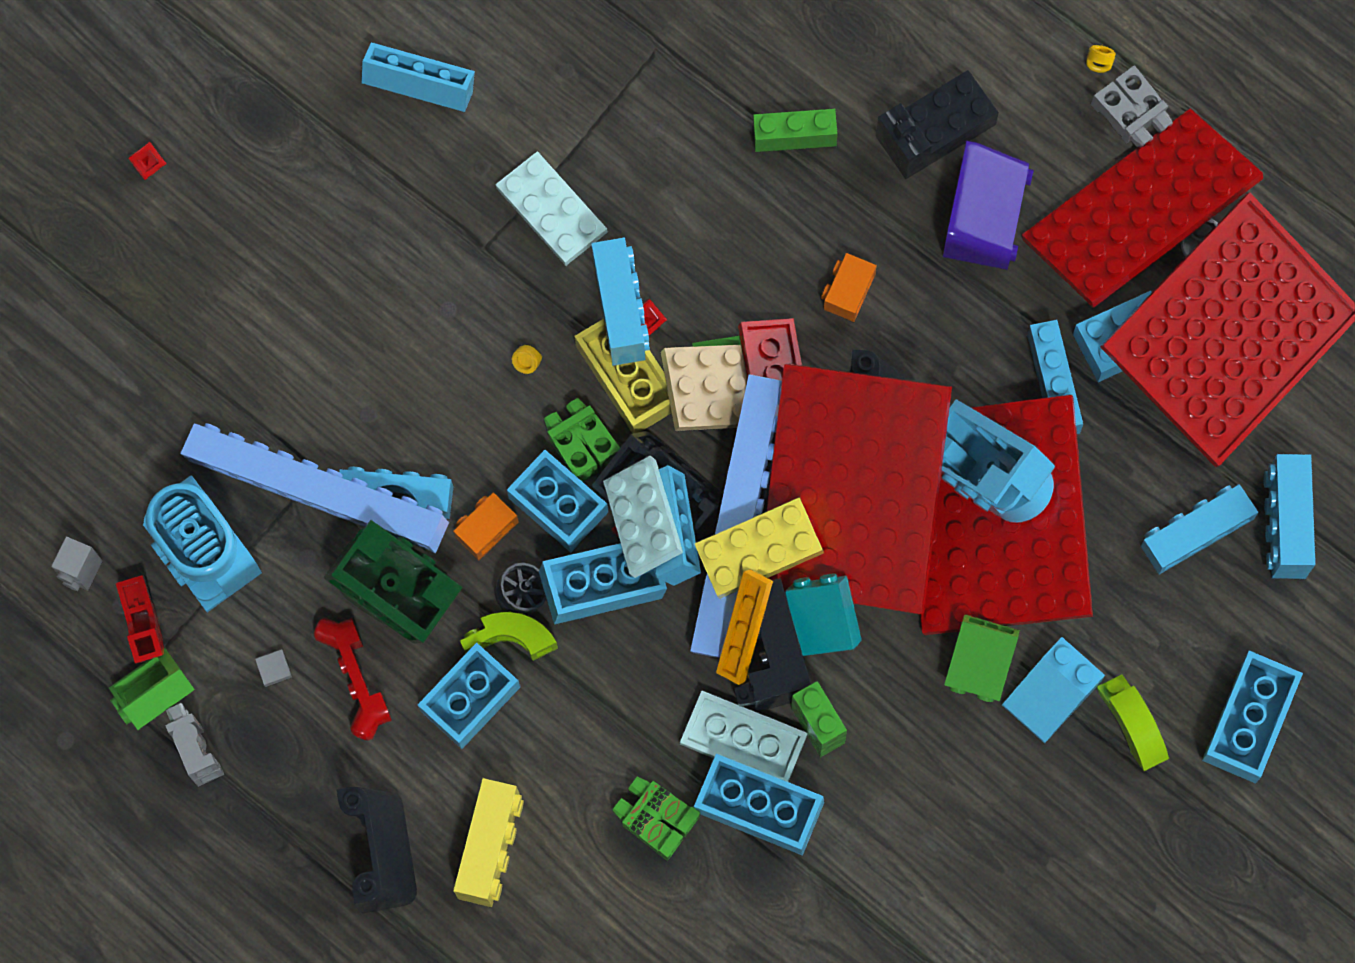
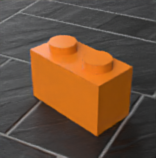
M846 253L843 261L838 260L834 267L832 275L836 277L832 285L827 284L821 299L825 300L824 310L855 322L876 275L877 265Z
M493 492L489 497H482L476 503L475 510L469 516L464 515L455 524L454 527L456 529L453 532L455 538L479 561L519 521L517 515Z

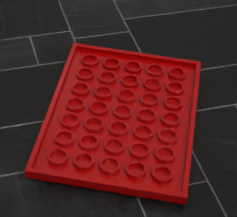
M1248 193L1112 333L1100 348L1212 465L1218 467L1355 322V302L1251 193Z
M784 364L767 512L800 497L824 553L773 575L768 579L775 580L781 578L784 591H786L796 579L809 577L810 581L820 580L821 576L835 573L837 577L847 576L854 604L916 614L924 613L952 386Z
M1073 395L971 407L1033 444L1055 465L1051 472L1054 482L1053 494L1048 505L1039 515L1028 521L1016 523L1006 521L989 510H983L973 502L972 498L965 499L954 490V487L941 478L924 613L921 614L922 633L924 635L960 632L964 615L1003 626L1093 617Z

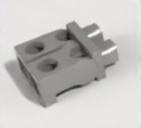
M1135 65L1115 79V82H1111L1096 93L1091 102V106L1097 112L1100 111L1116 132L1122 136L1126 144L1132 141L1140 148L1148 141L1151 142L1153 140L1151 134L1146 130L1148 127L1153 125L1161 133L1173 124L1166 113L1168 105L1161 100Z
M182 703L167 709L166 712L171 723L165 726L174 740L189 777L199 787L223 776L224 773L218 761L211 753L207 754L205 751L207 744L201 735L204 731L192 713L189 714Z

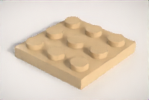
M741 345L664 348L661 351L675 431L738 428L747 385V374Z

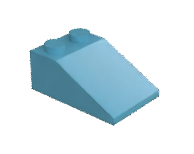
M1061 637L1006 699L1002 706L1045 744L1102 682L1105 675Z

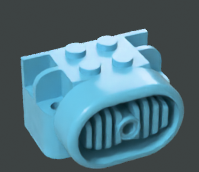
M956 399L949 408L941 478L954 487V490L965 499L972 498L977 506L985 511L993 512L1006 521L1025 522L1039 515L1046 508L1053 494L1054 482L1051 472L1055 465L1033 444Z
M192 475L181 483L164 487L153 496L147 507L143 524L154 540L150 545L165 565L170 562L166 567L181 587L187 584L206 612H209L262 573L253 557Z

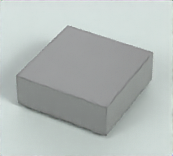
M282 649L255 659L265 687L292 678Z

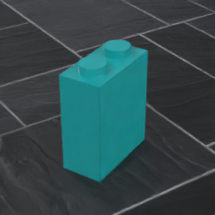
M832 573L821 576L820 580L810 581L809 577L794 580L793 584L785 591L803 656L852 650L862 641L847 576L837 577V574Z

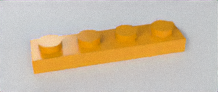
M751 569L743 572L716 670L717 674L738 685L746 681L773 583L772 580Z

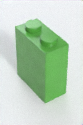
M964 615L944 685L949 686V689L955 693L965 694L969 692L976 694L977 698L986 702L1000 701L1020 630Z
M818 681L792 695L791 709L804 731L808 733L807 736L820 758L845 744L847 729Z

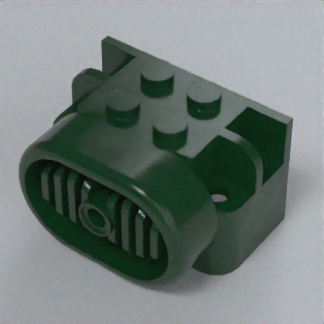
M370 520L366 527L361 529L352 541L347 544L324 576V579L337 588L348 601L375 620L389 626L414 644L424 643L463 587L434 566L436 562L424 553L418 555L412 550L413 545L401 536L398 539L381 526Z

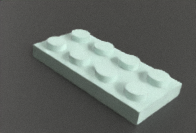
M538 151L496 184V189L565 266L592 246V243H595L608 233L607 228Z
M648 456L603 481L630 575L636 578L683 553L658 465L652 456Z
M701 691L680 745L712 758L719 754L789 782L808 733Z

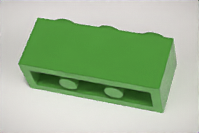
M835 109L754 114L755 152L837 146Z

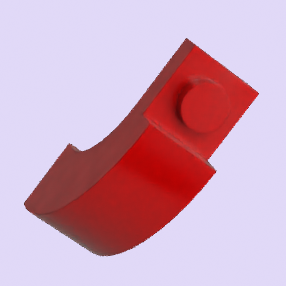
M144 575L115 583L127 622L129 634L127 638L135 664L164 655L161 629Z

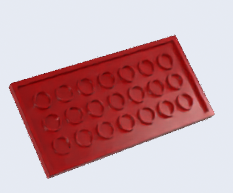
M1191 108L1172 121V126H1168L1161 133L1155 134L1151 142L1148 141L1143 147L1135 149L1022 234L1023 241L1093 308L1263 180V172Z

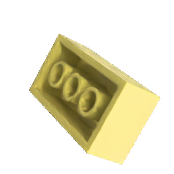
M604 319L574 336L577 349L633 434L645 430L672 413L665 373L650 350L645 351L644 361L612 366Z
M800 497L695 543L719 599L739 590L743 572L751 569L769 578L824 553Z
M482 779L454 887V893L459 900L492 907L494 900L499 901L502 891V884H500L499 880L500 874L507 871L509 863L507 847L508 844L513 845L517 828H514L515 816L520 817L524 800H521L522 795L519 794L517 786Z

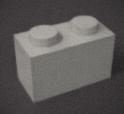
M66 536L51 567L58 574L57 578L63 581L62 584L75 591H78L79 588L88 591L100 568L102 559L92 547Z

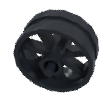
M515 563L508 567L495 583L494 593L496 601L505 612L529 616L536 612L547 599L539 569L528 563ZM515 572L517 583L506 575ZM522 573L527 574L530 578L523 579ZM533 581H535L536 585L538 586V589L533 588ZM503 583L507 584L513 589L511 591L505 592ZM529 594L539 596L537 604L534 603ZM511 596L512 599L516 600V601H515V604H513V603L508 599V597ZM522 599L525 600L529 608L520 607Z

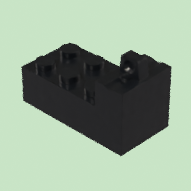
M967 70L906 108L900 103L878 116L876 138L903 177L908 179L964 145L966 141L974 139L995 126L999 112L970 71Z
M781 578L772 580L771 591L755 645L761 646L759 662L762 670L748 674V683L735 688L738 705H754L755 712L792 703V695L811 685Z

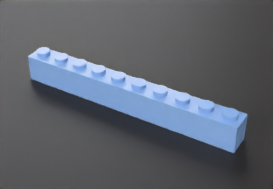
M748 375L715 534L752 519L757 515H761L763 512L764 499H760L762 488L768 487L770 472L766 471L768 460L773 461L775 444H772V440L777 429L782 387L781 380ZM708 574L705 579L691 652L720 659L738 591L719 599Z
M194 423L180 453L192 463L366 527L368 522L372 520L398 539L401 536L412 545L433 553L437 552L449 524L442 515L443 511L429 505H427L426 509L417 506V501L402 496L400 500L392 497L393 493L384 488L377 487L376 490L368 488V484L360 479L352 478L351 481L342 478L343 474L328 468L326 472L317 469L318 465L311 461L303 459L302 463L293 460L294 457L289 453L278 450L277 454L268 451V446L254 441L253 444L244 442L245 438L229 432L227 436L220 433L221 430L208 423H205L204 427Z

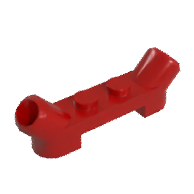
M326 617L320 619L314 631L315 640L340 650L342 657L337 659L343 674L349 673L352 683L347 684L352 699H359L360 707L350 726V731L358 738L366 741L372 740L378 726L390 722L392 719L381 692L370 696L353 650L363 647L354 621L352 617L340 623Z

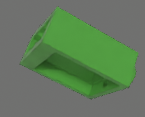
M165 648L164 655L147 660L109 687L114 696L110 701L117 709L118 714L126 724L132 722L137 730L195 690Z

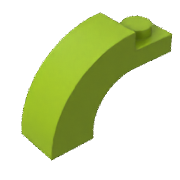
M500 612L482 617L481 621L484 629H473L464 635V639L460 640L465 653L476 643L484 649L501 641L514 642L526 649L533 661L558 649L554 637L541 623L526 615L513 612Z
M1122 674L1097 686L1099 695L1117 719L1126 737L1130 753L1143 771L1168 760V752L1161 733L1135 686L1131 687Z

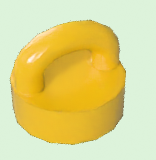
M1093 45L1088 51L1087 67L1091 71L1105 73L1112 68L1116 53L1111 48ZM1093 62L1102 64L1104 66H1097Z
M529 345L520 346L512 356L514 368L523 374L533 373L542 360V355Z

